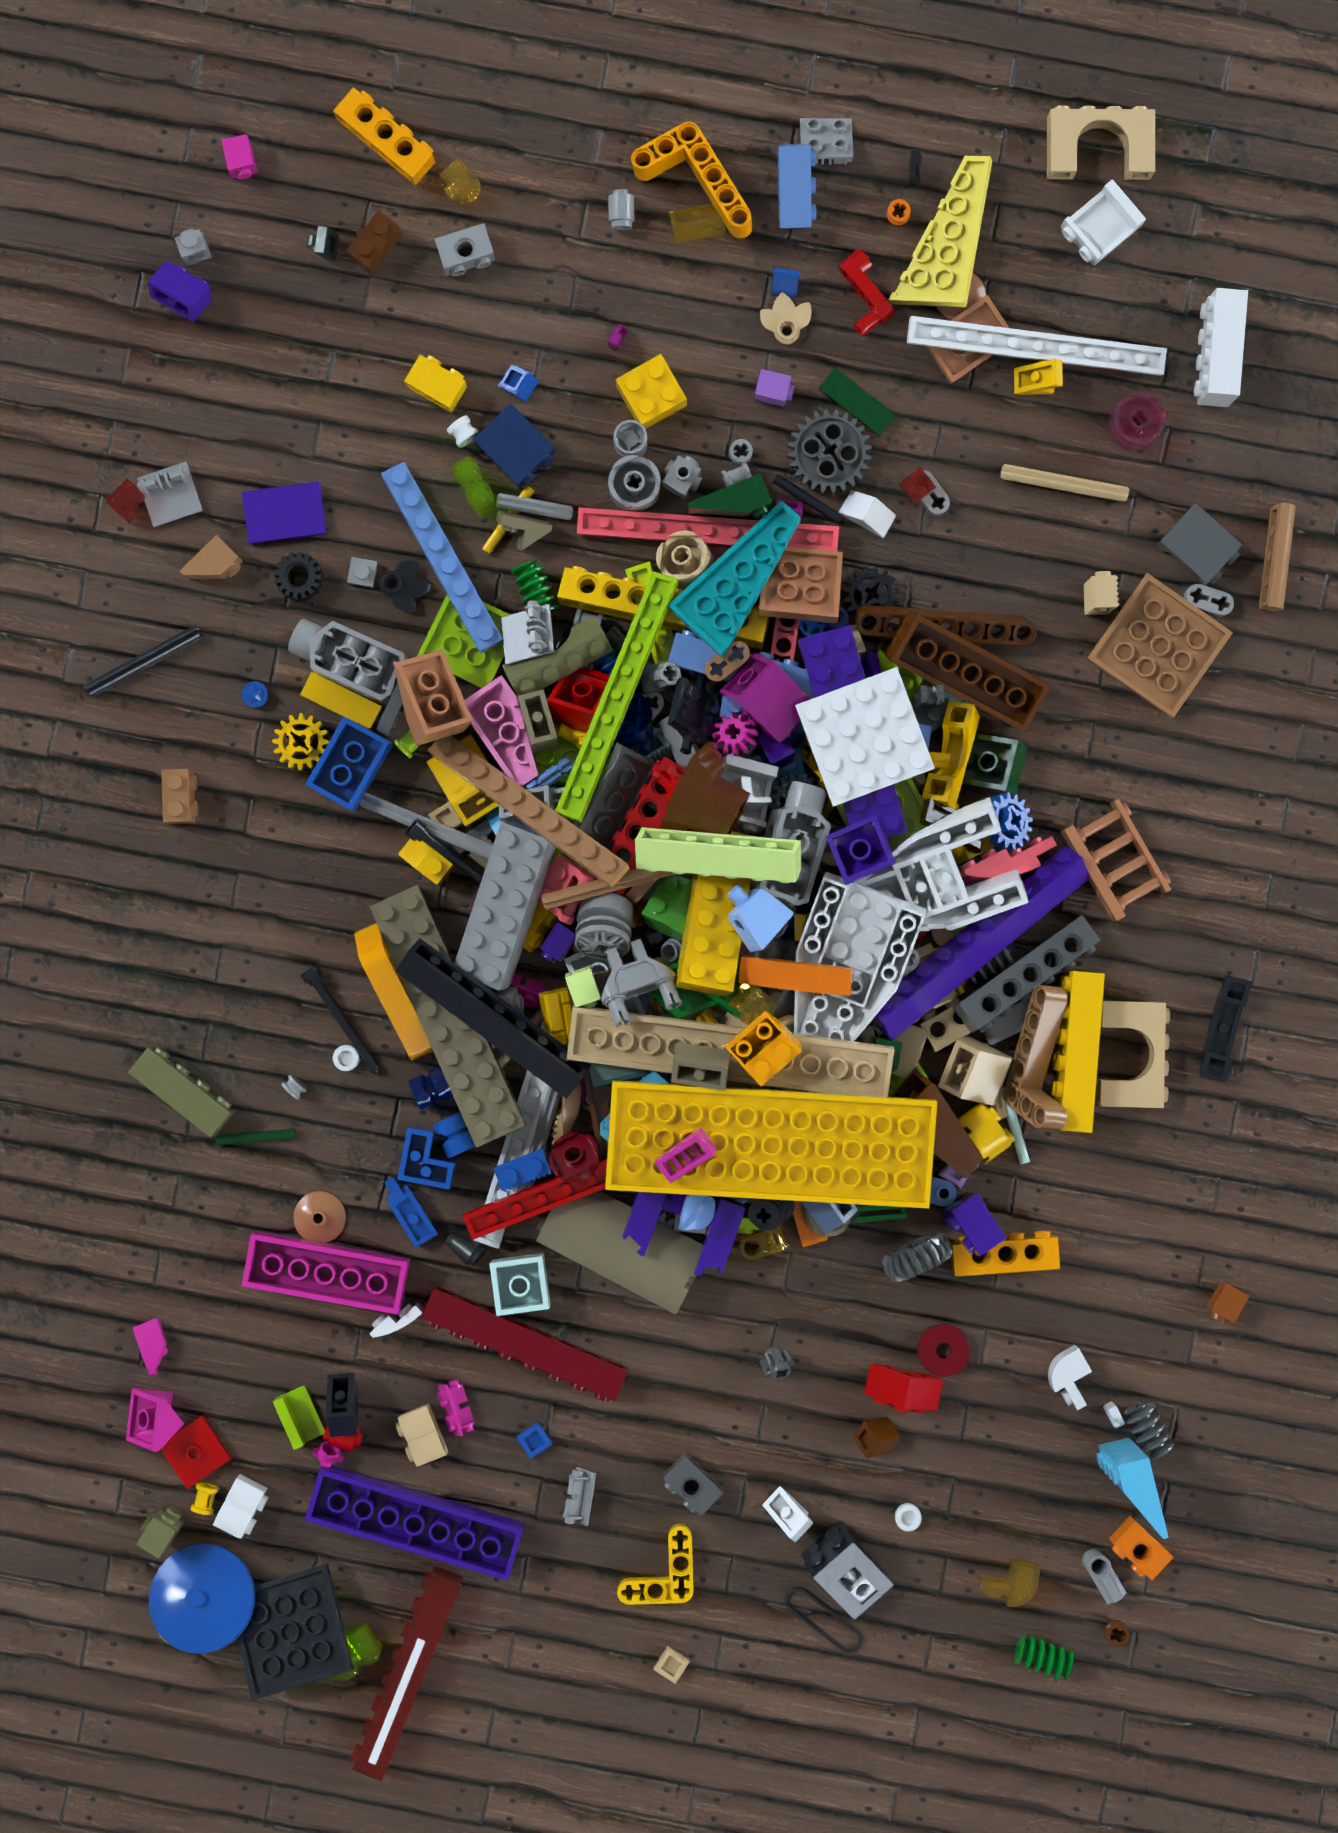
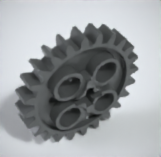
M825 409L822 417H820L817 411H814L813 420L808 416L804 417L805 426L797 423L796 428L800 433H791L790 437L796 442H788V448L794 451L789 452L787 458L795 459V461L789 465V468H798L794 477H804L802 486L808 482L812 483L810 490L812 492L818 486L822 495L826 488H829L831 494L834 495L836 487H839L841 492L844 493L845 484L853 488L855 486L853 478L861 481L863 476L859 471L867 472L869 468L863 462H870L872 458L865 454L871 451L872 446L864 445L870 436L861 435L864 431V426L855 427L857 418L851 422L847 420L848 412L841 418L839 417L838 409L834 411L833 416H829L828 410ZM828 429H836L839 432V437L837 439H830L826 436V431ZM816 433L820 434L824 444L818 438H816ZM809 443L815 444L818 452L808 454L804 446ZM825 446L829 450H835L833 457L830 454H824L826 449ZM843 450H851L854 453V459L850 461L844 460L841 457V452ZM834 458L844 468L843 471L838 469ZM825 464L830 465L833 473L825 476L820 472L819 467Z

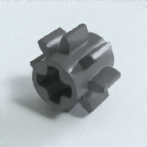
M779 1346L766 1350L764 1352L765 1359L760 1360L766 1377L772 1375V1378L775 1380L787 1377L791 1373L790 1367L795 1365L789 1350L785 1349L783 1351Z

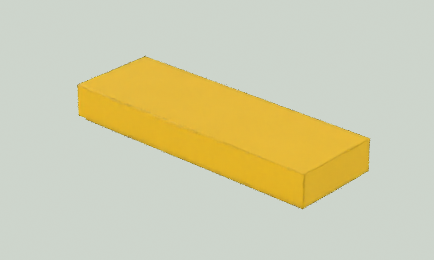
M311 672L300 694L369 730L372 729L382 709V706L314 672Z

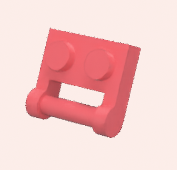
M556 855L540 892L538 904L544 907L542 902L543 894L572 887L576 879L579 880L577 885L594 881L595 877L565 856ZM580 901L567 904L565 908L559 906L548 909V911L556 915L563 923L572 925L575 919L574 913Z

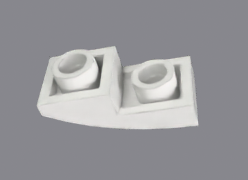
M418 1302L413 1307L408 1304L399 1312V1320L394 1314L390 1313L387 1317L382 1314L371 1324L374 1329L370 1332V1335L374 1338L397 1331L415 1320L425 1309Z

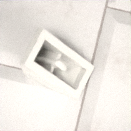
M853 490L850 491L839 510V513L881 538H884L896 517L876 497Z

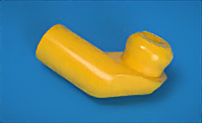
M562 723L556 728L557 736L576 745L579 750L581 749L587 733L572 729Z

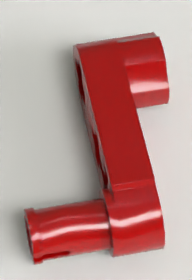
M858 248L838 265V269L870 308V311L853 324L861 337H865L879 323L883 324L891 318L895 311L865 274L872 268V264L867 255Z

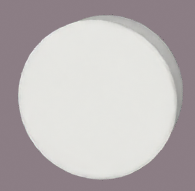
M351 1045L340 1046L333 1054V1063L341 1071L355 1069L360 1061L359 1053Z
M904 1503L896 1509L895 1521L900 1529L913 1531L921 1524V1513L914 1504Z

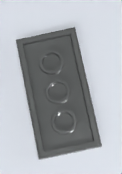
M616 743L603 768L582 823L575 821L573 825L611 851L614 846L611 842L615 833L619 829L623 830L627 823L624 820L628 810L632 806L636 807L639 802L638 793L644 783L648 784L651 780V770L656 762Z

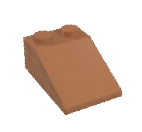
M443 649L394 664L406 720L417 746L466 730L473 720Z

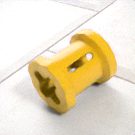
M206 1482L196 1483L197 1495L195 1503L191 1505L190 1510L202 1515H213L214 1508L212 1507L215 1495L219 1492L220 1487Z

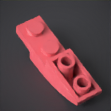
M1040 836L1027 843L1029 848L1024 851L1021 848H1017L1008 853L1005 848L997 853L995 849H992L981 855L982 861L977 864L973 859L960 866V875L963 882L974 884L1014 869H1018L1021 876L1040 867L1041 863L1037 856L1057 846L1052 836L1044 841Z

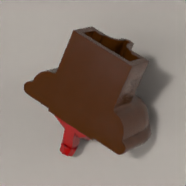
M710 741L701 747L690 758L685 771L681 774L677 772L675 765H670L668 773L659 768L654 770L651 778L661 784L667 793V812L659 829L687 831L690 828L695 832L732 835L738 820L747 809L746 803L751 793L722 777L725 769V759L717 751L718 747L714 742Z

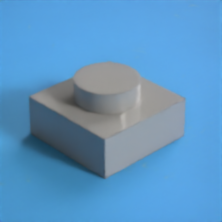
M351 557L347 583L374 588L378 562Z

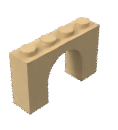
M1057 106L1050 110L1047 117V179L1074 178L1077 172V140L1084 132L1096 128L1111 131L1122 142L1124 147V180H1150L1155 173V109H1148L1146 106H1136L1132 109H1122L1120 106H1110L1106 109H1096L1094 106H1083L1080 109H1070L1069 106Z
M1103 1001L1101 1027L1130 1028L1140 1033L1148 1044L1149 1060L1145 1069L1134 1078L1126 1080L1097 1079V1106L1164 1108V1102L1168 1101V1087H1164V1076H1168L1169 1063L1168 1060H1165V1050L1169 1049V1035L1165 1034L1166 1024H1169L1170 1010L1166 1008V1003Z

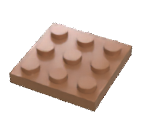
M787 546L760 593L758 615L837 623L843 552Z

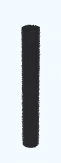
M779 474L773 480V484L836 524H839L843 518L842 514Z

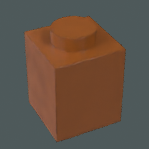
M1221 1280L1206 1308L1213 1311L1210 1316L1225 1324L1226 1320L1235 1323L1250 1296Z

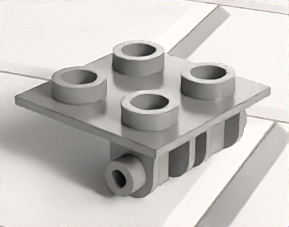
M800 118L801 144H810L811 150H815L816 164H818V159H820L821 165H824V159H828V165H831L832 159L834 164L847 165V162H852V118Z
M187 462L137 478V487L143 495L153 527L203 511Z
M529 601L525 611L501 617L506 665L554 652L549 604L540 606L537 601Z

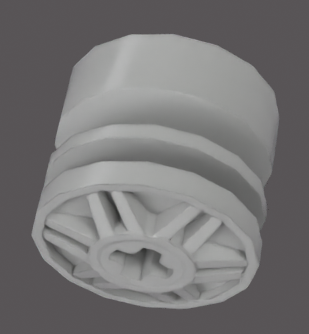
M606 893L581 900L577 912L578 924L574 943L576 949L582 955L597 960H607L606 950L615 947L620 958L629 953L634 911L632 903L625 897L615 893Z

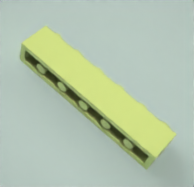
M641 827L635 839L636 869H645L649 872L670 871L674 874L694 873L700 876L717 875L729 879L740 877L751 878L754 881L775 880L780 883H790L797 881L801 871V840Z

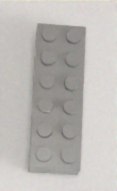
M503 821L500 823L454 963L480 983L497 990L510 988L540 892L542 891L556 849L554 845L531 828L516 822Z

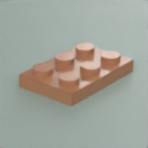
M988 295L950 320L1009 328ZM925 346L950 384L992 356V354Z

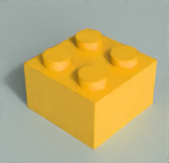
M662 354L616 379V387L635 421L640 422L645 429L687 406V398Z

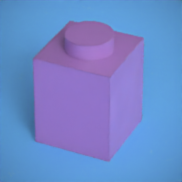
M761 369L754 400L784 407L786 400L791 401L795 385L790 384L791 376Z

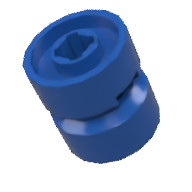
M461 1112L432 1125L437 1137L444 1140L441 1146L447 1159L475 1146Z

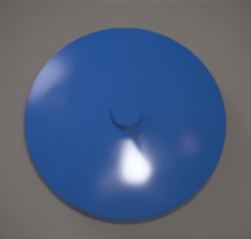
M211 1544L191 1545L172 1554L157 1571L149 1594L151 1619L160 1636L176 1649L196 1654L215 1652L234 1642L247 1627L255 1605L254 1582L245 1563L232 1551Z

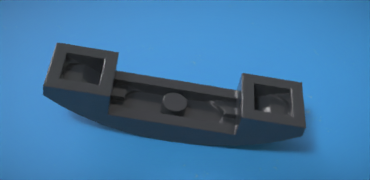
M1229 975L1225 976L1209 1023L1202 1054L1200 1077L1226 1083L1232 1061L1231 1051L1243 1006L1246 1007L1253 981Z

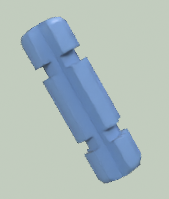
M568 758L562 759L558 762L557 766L553 765L540 774L537 780H532L526 784V789L553 785L563 778V774L567 775L572 771L573 764Z

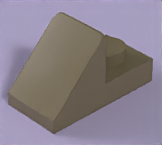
M500 510L497 513L496 521L502 525L503 530L517 533V530L520 529L516 545L519 550L525 549L552 531L553 525L548 521Z

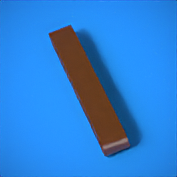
M871 605L861 606L854 615V620L860 632L868 636L895 637L911 609L939 625L944 621H951L947 629L971 642L1028 645L1036 637V629L1028 618L1021 615ZM866 616L874 617L870 624H862V620ZM895 617L900 618L899 623L897 625L892 627L888 626V622L890 619ZM976 623L974 630L965 631L968 624ZM997 624L1002 625L999 632L991 633L993 626ZM1027 626L1024 634L1017 635V630L1020 627Z

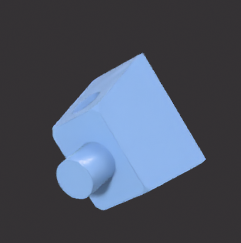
M737 885L727 894V897L736 905L728 914V920L750 952L763 950L794 914L789 908L762 888L753 889L746 893Z

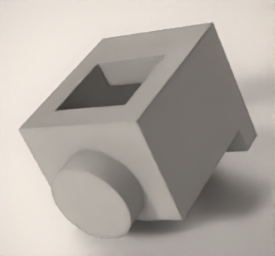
M188 229L181 232L180 236L175 237L181 258L187 266L212 258L204 234L199 229Z

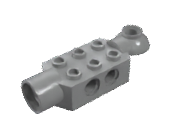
M304 618L301 619L292 633L288 646L289 652L310 661V669L316 674L386 706L398 683L394 664L409 659L403 652L334 621L322 627Z
M791 782L785 806L772 809L764 837L801 840V871L797 881L790 883H780L775 880L754 881L751 879L750 888L752 890L762 888L785 906H798L809 902L826 845V836L829 835L831 825L821 815L827 796L826 790L802 782ZM788 921L774 937L779 938L784 934Z

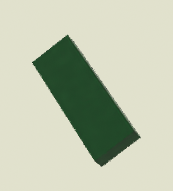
M836 368L831 371L818 388L820 392L852 417L857 418V421L878 437L882 435L896 417L893 412Z

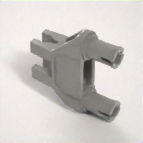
M641 939L630 942L635 961L626 965L622 964L616 947L606 950L611 974L604 987L601 1001L603 1005L609 1007L615 1027H622L620 1016L625 1026L632 1021L624 1004L625 1000L656 989L660 990L667 1010L673 1009V1002L676 1008L682 1005V1000L675 986L677 979L675 973L664 964L649 958Z

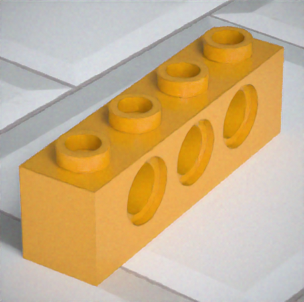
M353 87L333 110L336 120L416 186L435 163L432 154L433 149L426 142L421 141L419 143L412 137L414 135L407 126L404 124L399 126L395 123L393 115L384 107L381 109L373 104L374 100L369 94L363 90L360 93ZM365 114L373 116L369 122H362L360 119ZM384 131L392 132L391 137L388 139H382L380 135ZM405 147L412 149V152L407 156L399 154Z
M1050 1231L1034 1232L1035 1236L1024 1237V1233H1009V1238L987 1251L981 1261H973L972 1253L970 1254L962 1244L963 1236L956 1237V1242H950L953 1252L951 1254L952 1274L956 1277L1060 1269L1058 1237L1051 1235ZM1030 1244L1036 1245L1037 1253L1031 1258L1026 1257L1024 1254L1025 1248ZM1003 1246H1008L1011 1249V1254L1007 1259H999L998 1251Z

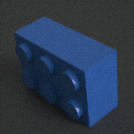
M344 716L305 785L345 808L356 812L360 800L369 789L393 744Z

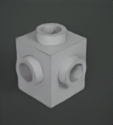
M679 455L675 461L671 459L663 472L666 476L662 481V487L685 500L691 490L694 492L697 490L703 479L699 477L701 475V468L698 467L699 463L689 456L683 458Z

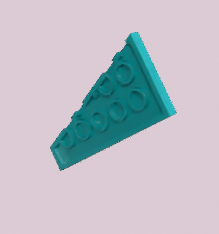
M783 501L779 502L668 605L669 610L722 659H724L801 522L800 516Z

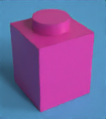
M247 134L222 139L227 168L232 178L242 180L258 173L252 144Z

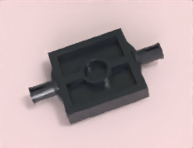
M703 674L696 676L695 684L685 677L677 680L667 723L682 736L683 741L680 752L686 755L691 754L693 743L703 747L710 741L714 742L715 723H718L721 703L705 692L707 676L705 677Z

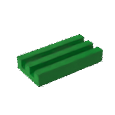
M854 1204L858 1209L854 1214L855 1223L907 1218V1207L859 1206V1204ZM901 1209V1213L859 1215V1212Z

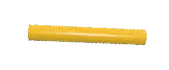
M527 486L522 490L519 497L530 498L535 491ZM508 510L509 513H520V511ZM499 524L482 547V550L489 555L506 533V530L502 529V525Z

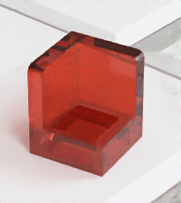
M126 478L105 501L124 520L130 523L136 517L133 511L145 499V495Z

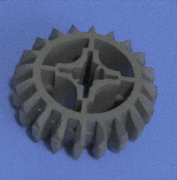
M933 1232L895 1248V1250L886 1254L881 1262L884 1272L892 1282H901L939 1266V1264L949 1259L953 1252L951 1244L944 1233Z

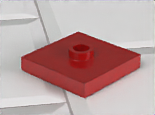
M201 1415L176 1432L161 1448V1451L187 1489L232 1459V1456L204 1415Z

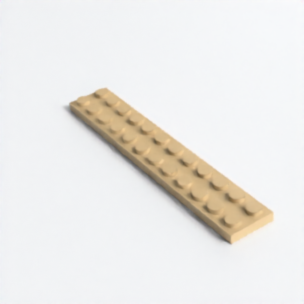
M573 1005L567 1060L672 1073L673 1059L678 1043L727 1050L725 1045L746 1027L628 1012L632 1021L628 1025H624L623 1019L620 1016L622 1027H615L610 1010L583 1006L575 1007ZM793 1034L802 1044V1052L764 1084L766 1086L820 1093L888 1097L894 1047ZM731 1054L728 1081L758 1084Z

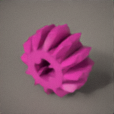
M732 711L730 719L722 715L721 718L724 723H715V727L719 731L713 733V738L718 740L716 743L718 749H723L725 755L733 752L734 756L739 757L741 750L749 754L750 751L747 746H756L757 744L752 739L759 734L756 729H753L756 723L752 719L748 720V716L745 713L738 717V714ZM738 730L740 734H736L737 738L733 739L731 735H735L734 731Z

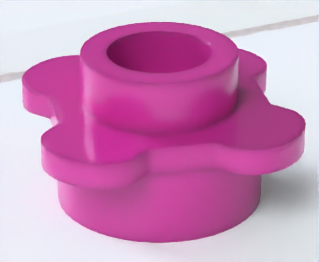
M328 1441L323 1442L320 1448L316 1447L313 1449V1456L319 1459L321 1466L324 1468H330L332 1464H340L343 1461L340 1448L329 1445Z

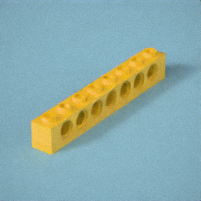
M573 566L572 569L565 567L557 597L559 605L633 621L639 605L634 604L632 600L637 596H643L647 585L639 584L637 580L625 577L623 580L613 578L611 574L605 572L590 573L585 568ZM586 585L595 587L591 593L581 591ZM676 589L672 601L684 590ZM610 591H618L620 593L619 597L615 599L608 598L607 594ZM753 606L746 618L747 625L741 627L734 641H741L748 647L762 650L769 624V616L758 615L759 606ZM668 609L661 625L662 628L680 632L683 630L693 632Z

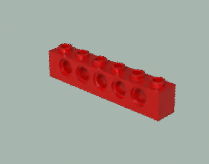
M663 757L662 761L657 760L651 770V774H653L656 768L668 773L670 765H675L679 774L683 773L686 768ZM653 778L649 784L644 783L638 793L639 802L636 807L632 806L628 810L624 819L627 823L623 830L619 829L615 833L611 842L614 844L611 852L618 857L621 851L626 849L630 851L631 859L627 863L630 868L628 871L636 869L635 841L632 838L633 829L639 826L659 829L667 812V793L660 794L658 792L659 783ZM654 803L658 809L654 817L648 818L645 815V808L647 805ZM631 887L610 893L625 897Z

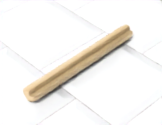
M1008 464L1003 465L1000 474L1004 480L1125 502L1129 495V488L1125 486Z

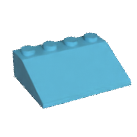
M1130 1438L1098 1445L1100 1453H1097L1096 1456L1100 1469H1103L1105 1475L1108 1474L1109 1479L1113 1480L1114 1485H1117L1158 1534L1163 1539L1169 1538L1149 1457Z

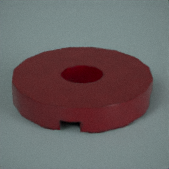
M571 1132L561 1136L554 1142L552 1150L548 1154V1163L551 1171L558 1179L565 1182H578L586 1179L595 1172L601 1159L600 1148L594 1138L588 1134H580V1132ZM575 1152L580 1153V1156L576 1160H568L571 1154Z
M941 1323L932 1325L923 1332L917 1345V1354L925 1370L935 1376L947 1377L955 1375L964 1368L969 1359L970 1348L968 1340L961 1330L952 1325ZM941 1343L950 1345L951 1350L946 1357H940L936 1353V1348Z

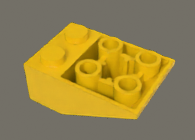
M471 734L459 741L487 761ZM433 757L427 761L431 771L465 827H471L499 808L497 803Z

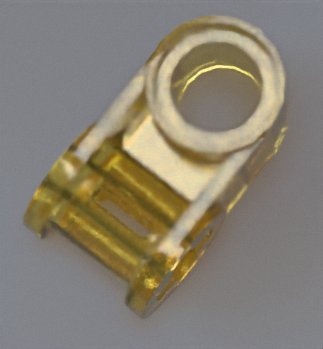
M783 1223L771 1231L758 1230L743 1236L738 1244L742 1256L749 1260H756L789 1249L791 1245L786 1242L782 1230ZM773 1233H775L776 1239H777V1241H778L777 1244H776V1241H775V1238H774ZM749 1240H754L758 1244L756 1252L752 1254L744 1251V1245Z

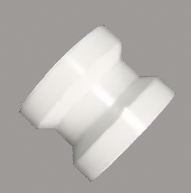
M467 415L457 419L447 428L449 435L455 437L459 448L470 444L480 433L477 428L471 426V420Z

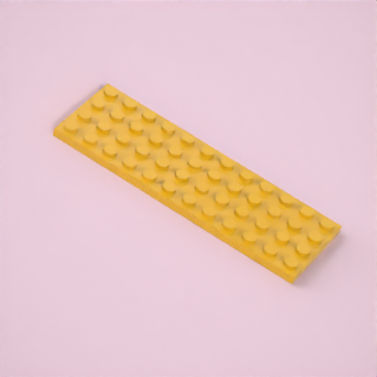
M612 1080L605 1190L929 1208L937 1101L930 1099L726 1087L725 1091L681 1084ZM702 1128L716 1147L714 1156L670 1183L655 1164V1160L687 1136ZM695 1142L697 1146L700 1148V1150L703 1152L704 1150L701 1148L698 1142ZM687 1147L686 1150L691 1157H696L691 1149ZM680 1153L676 1154L683 1165H685L686 1161ZM671 1159L667 1160L674 1172L678 1169Z

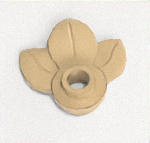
M782 292L776 298L773 310H760V320L765 329L774 332L775 338L780 343L792 344L798 339L800 330L806 327L811 320V305L809 302L795 307L792 300ZM789 328L792 333L786 336L782 333V330Z

